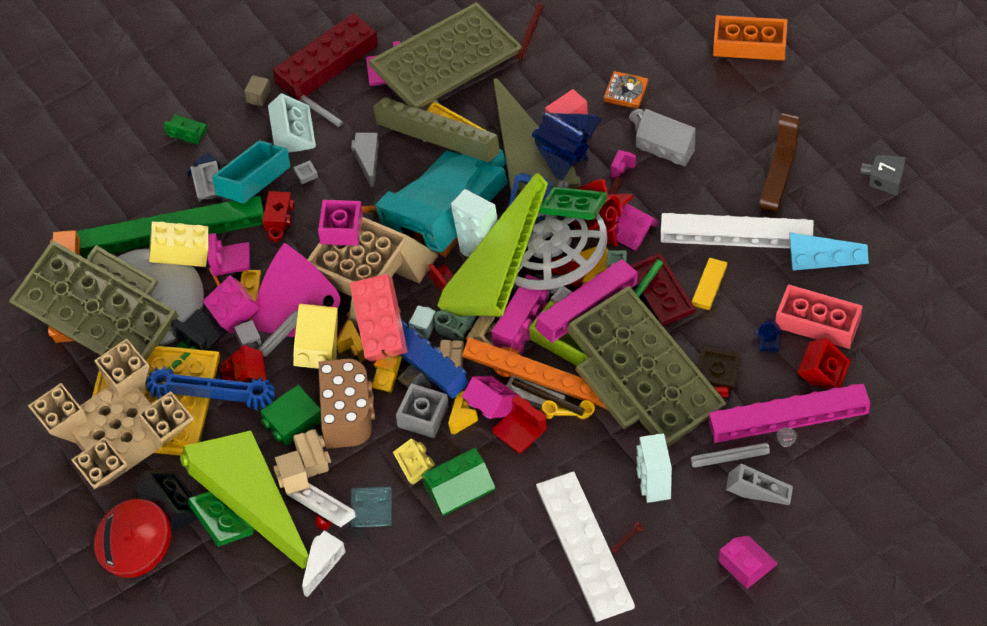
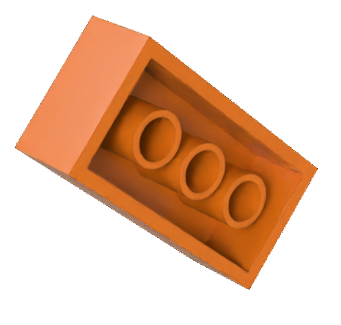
M716 15L713 56L785 60L788 19Z

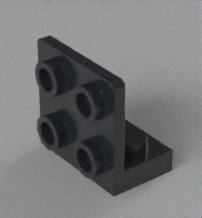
M197 309L185 322L182 323L177 319L172 324L173 336L188 347L194 346L197 350L209 351L227 332L216 320L201 309Z

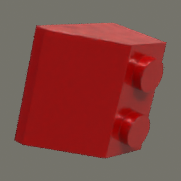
M823 338L809 342L797 373L810 385L827 390L841 388L851 361L830 340Z

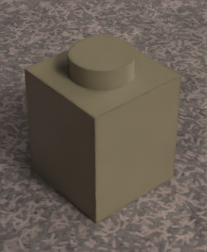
M252 75L244 91L247 103L264 106L271 92L269 79Z

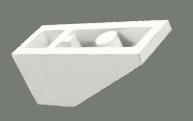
M323 531L320 536H316L311 545L302 584L306 597L312 593L345 554L344 543L326 531Z

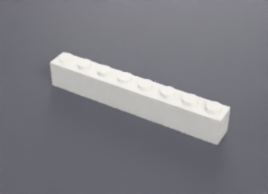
M662 213L661 242L790 248L789 232L813 236V220Z

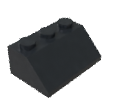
M145 471L134 489L141 499L155 503L166 513L171 524V530H180L198 519L188 505L189 498L194 496L175 471Z

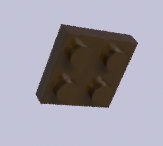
M702 347L698 369L712 386L728 387V389L734 390L741 354Z

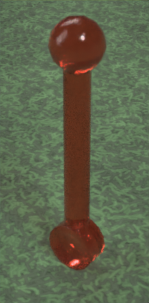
M636 523L630 533L618 544L612 545L611 551L614 553L618 552L619 547L634 533L642 530V524Z

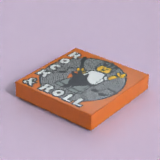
M614 71L604 95V102L639 109L648 85V78Z

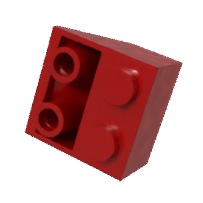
M245 345L220 365L222 380L251 383L252 377L257 381L260 376L263 381L266 380L262 351Z

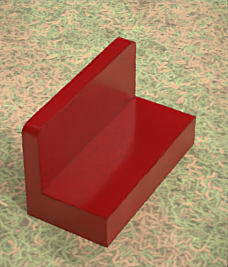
M431 263L428 265L429 276L442 292L454 275L446 265L436 269Z

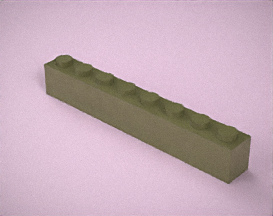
M385 97L373 106L377 125L486 162H490L500 153L497 134Z

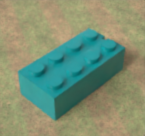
M261 140L257 141L212 176L216 195L240 203L247 202L291 167L287 148L277 145L272 146L271 143Z

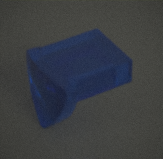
M768 319L758 328L760 351L779 352L781 329L774 320Z

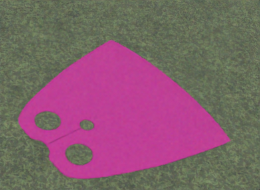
M284 243L265 274L255 301L260 309L252 315L251 320L257 331L273 334L294 311H298L299 304L310 305L313 303L318 306H324V297L331 295L334 299L331 307L338 308L341 300L337 290L328 279L306 258ZM296 326L287 335L288 337H295Z

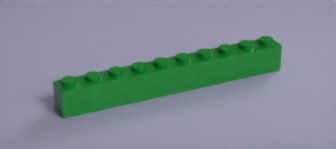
M256 196L250 198L245 203L232 200L205 207H196L184 211L77 231L80 238V253L86 259L95 245L111 254L130 251L135 248L150 247L152 222L208 226V234H218L263 225L264 212L261 197Z

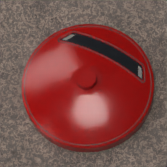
M131 499L116 505L104 516L96 530L94 551L98 562L108 572L121 578H134L149 572L158 565L169 548L171 541L169 518L158 505L145 499Z

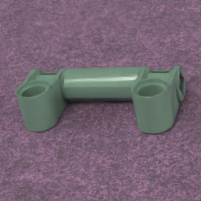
M440 310L434 316L435 331L452 340L464 341L466 332L472 328L478 316H457L448 311Z

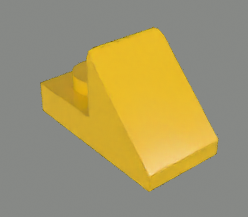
M347 321L337 342L338 351L341 353L351 349L353 356H357L360 362L367 359L364 356L361 338L352 321Z
M387 354V358L376 360L373 365L377 368L372 384L373 389L392 393L402 355L391 357Z
M461 391L455 398L448 422L451 434H456L478 421L476 410L469 409L470 405L462 397L465 391Z

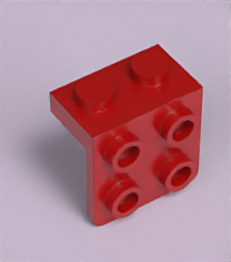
M516 395L512 399V411L492 431L496 437L515 452L522 453L547 430L546 415L541 410H536L527 399H522Z

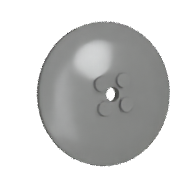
M150 249L134 250L118 256L119 259L159 282L150 296L176 310L179 315L177 319L182 323L197 309L202 310L204 304L203 285L193 266L149 262ZM172 327L158 346H164L178 340V338L173 336Z

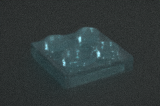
M351 488V509L355 511L356 516L351 520V526H392V488Z

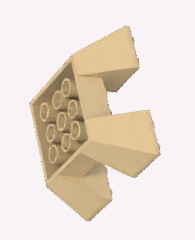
M362 217L359 246L319 243L307 260L328 279L336 290L352 296L350 283L383 274H388L390 277L398 274L420 284L429 271L428 265L435 262L438 254L405 234ZM352 297L348 321L351 320L354 327L359 330Z
M125 339L94 360L108 387L79 406L62 383L28 405L51 435L74 442L80 447L83 452L71 459V461L93 489L107 485L174 439L194 420L171 391L153 404H150L145 398L143 390L149 364L128 339Z

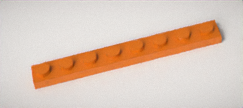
M468 338L462 354L463 358L582 401L588 400L596 406L607 409L581 377L479 340Z

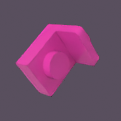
M618 150L611 165V177L618 179L620 173H624L626 167L634 169L636 166V155Z

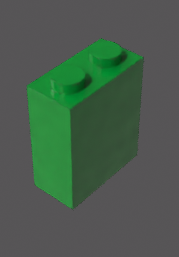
M299 385L260 410L262 425L266 429H270L276 441H281L285 446L294 441V435L306 433L321 422V409Z

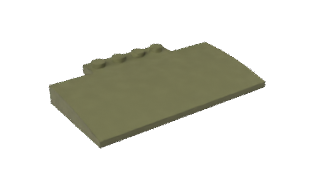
M53 240L9 300V303L99 356H102L125 339H128L145 361L179 317L176 310L150 296L159 283L153 277L97 245L94 246L85 259Z
M630 286L575 319L567 327L566 331L589 358L579 364L575 370L623 429L640 420L651 435L664 433L666 445L669 447L709 418V413L721 410L727 404Z

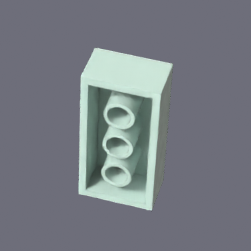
M464 189L451 203L460 252L468 257L496 224L498 219L495 204Z

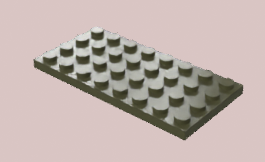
M476 2L369 60V66L409 106L420 109L520 53L522 46Z

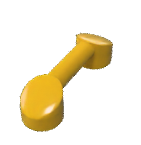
M548 400L541 406V411L546 415L547 419H552L553 416H577L581 419H586L593 414L595 406L588 400L582 401L579 407L584 408L585 411L580 416L567 409L558 408L555 402Z

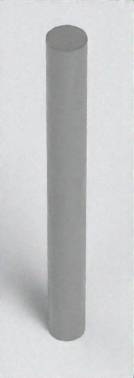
M303 95L300 98L301 102L309 105L310 108L336 126L340 127L344 123L307 96Z

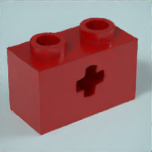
M268 192L262 220L265 232H269V229L273 226H278L283 230V233H287L288 226H291L292 223L291 211L295 209V200H292L291 192Z

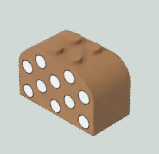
M354 359L319 361L321 423L326 449L357 446L364 443L372 433V420H375L372 382L367 380L365 367Z

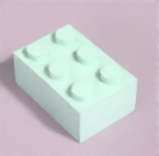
M664 433L640 437V445L636 446L638 455L636 456V470L638 479H641V494L646 496L647 503L671 499L672 467Z

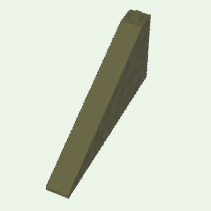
M495 78L494 92L504 155L507 163L510 194L512 193L515 175H520V173L531 175L530 178L535 173H539L543 178H547L549 182H552L551 190L553 187H557L560 180L567 182L570 189L580 187V176H576L575 168L502 83ZM519 182L516 197L527 184Z

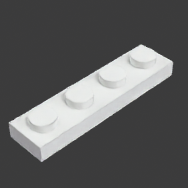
M309 484L310 488L288 494V496L339 527H342L356 517L353 509Z

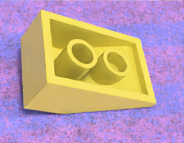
M299 304L293 366L319 369V361L337 360L338 308Z

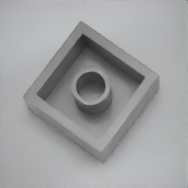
M411 383L396 413L398 427L435 438L449 408L448 395Z

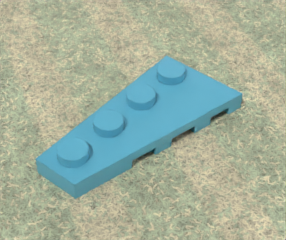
M789 232L792 270L869 264L867 244Z

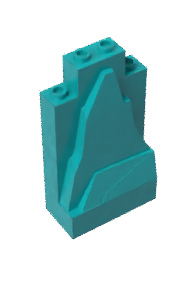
M500 149V153L490 162L446 150L419 179L397 193L388 191L375 204L381 225L403 233L401 227L421 233L427 248L442 253L457 237L451 203L460 193L466 189L490 202L508 183L503 168L507 164L503 150Z

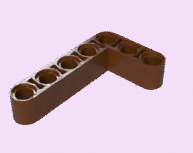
M781 113L778 125L777 146L761 195L760 209L774 212L779 211L798 146L800 116Z

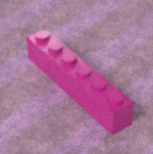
M622 259L617 263L611 264L604 272L598 273L595 278L585 282L579 289L570 292L566 298L556 302L547 311L541 312L537 317L536 330L551 343L555 342L568 333L566 330L569 323L624 288L636 286L638 272Z

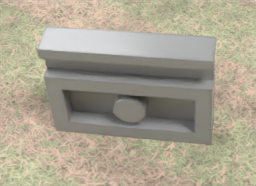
M208 162L197 167L191 166L198 201L221 197L216 195L212 176L219 171L217 162Z

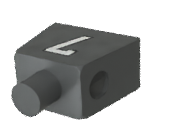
M877 155L873 165L862 163L860 174L870 176V187L898 196L906 157Z

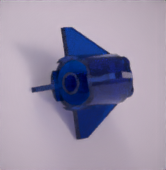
M546 112L543 115L542 123L539 128H535L532 137L535 138V145L557 179L563 181L571 166H575V161L578 163L581 159L588 161L589 158L586 152L590 145L587 144V141L592 139V133L601 121L600 117L592 114Z

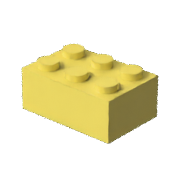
M152 222L149 262L206 267L208 226Z

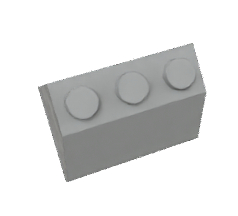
M645 109L636 134V147L657 157L670 160L675 164L686 166L695 152L696 128Z

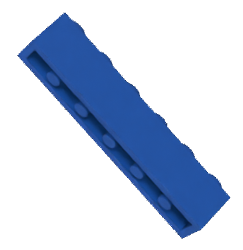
M401 319L408 353L400 354L402 358L421 371L426 378L449 397L455 398L469 384L465 377L467 375L465 370L460 366L455 367V363L448 356L444 358L442 352L437 347L432 348L426 338H419L420 335L413 328L409 330L408 325Z

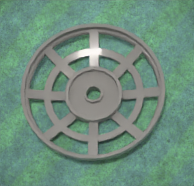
M538 212L537 217L545 214H541L540 212ZM546 214L545 220L534 224L527 244L528 250L524 254L518 270L519 272L523 266L533 270H543L544 280H530L516 276L514 284L533 290L554 289L570 284L591 271L603 256L607 245V229L601 216L597 214L595 217L600 231L588 230L583 218L566 217L563 220L553 219L554 216ZM576 219L580 223L582 230H570L568 224ZM572 237H581L577 247L572 249L570 247ZM588 237L599 238L595 251L588 260H585L579 253L585 247ZM563 252L567 254L564 258L551 262V258ZM535 256L543 258V263H533L528 260ZM571 260L576 261L580 265L576 270L552 279L551 269L560 267Z

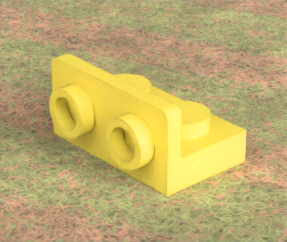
M411 438L396 449L393 454L409 483L414 485L422 479L423 473L435 467V463L426 455L427 449L424 444Z

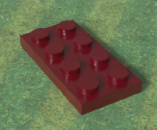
M659 253L630 266L638 272L636 285L638 287L655 261L659 259L663 262V265L641 295L655 318L662 326L694 314L695 307L662 254Z

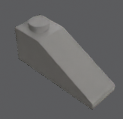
M356 133L355 140H352V151H355L356 159L371 187H375L379 149L378 133Z
M740 464L729 472L726 490L743 498L789 505L791 503L793 486Z

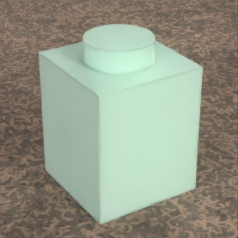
M418 305L409 322V328H413L420 335L419 337L428 339L434 328L436 311L429 307Z

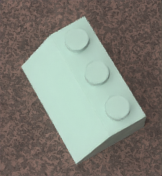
M281 93L268 105L274 145L287 148L288 153L314 149L316 143L309 105Z

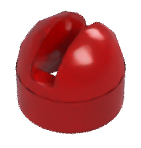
M278 226L271 227L268 232L269 240L276 243L280 242L283 238V230Z
M319 514L315 519L316 527L319 530H328L332 522Z

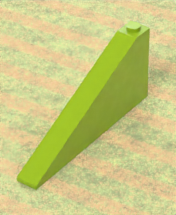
M535 173L445 286L437 305L441 310L448 311L457 316H503L548 186V182L539 173Z
M251 431L183 447L180 461L182 466L186 467L189 475L250 524L302 569L307 567L309 555Z

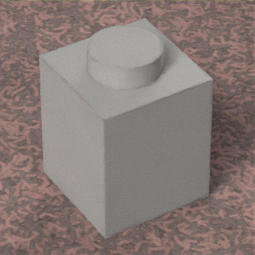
M252 320L234 327L241 347L245 345L258 350L262 345L261 338Z

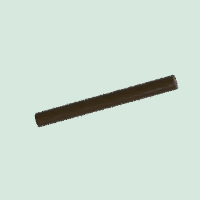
M514 378L512 381L513 386L546 401H553L556 405L580 416L585 411L582 407Z

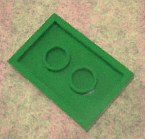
M553 187L540 206V213L550 216L557 215L594 220L607 200V193Z
M210 491L189 498L188 505L218 547L253 535L254 529Z

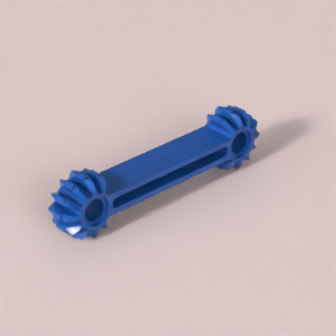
M163 366L161 370L156 367L155 372L149 371V377L146 378L145 382L146 390L150 392V396L152 398L157 396L158 399L171 391L176 395L247 402L248 408L254 406V410L257 411L259 407L263 409L265 405L271 404L275 398L274 386L270 385L268 379L263 381L261 376L257 381L252 377L251 383L175 375L172 369L167 370Z

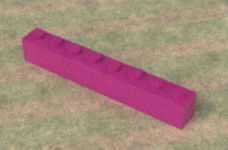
M852 384L848 387L831 388L822 392L814 391L801 396L794 395L790 398L773 399L764 403L756 402L748 406L715 410L709 413V427L714 443L869 414L870 400L864 384Z

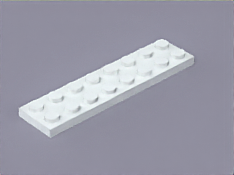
M574 471L536 484L542 502L595 621L598 622L634 609L635 604Z

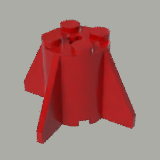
M597 179L575 188L607 193V200L598 214L603 219L607 229V243L617 247L615 228L619 224L617 221L618 215L622 216V206L632 200L633 195L608 194L604 179ZM596 218L594 220L584 219L588 230L600 231ZM576 219L570 223L574 224L579 230H582L580 223Z

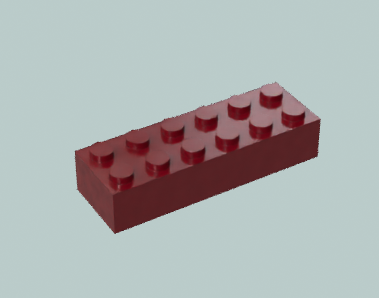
M355 13L351 14L273 68L275 84L291 98L300 101L303 95H309L378 46L377 32Z

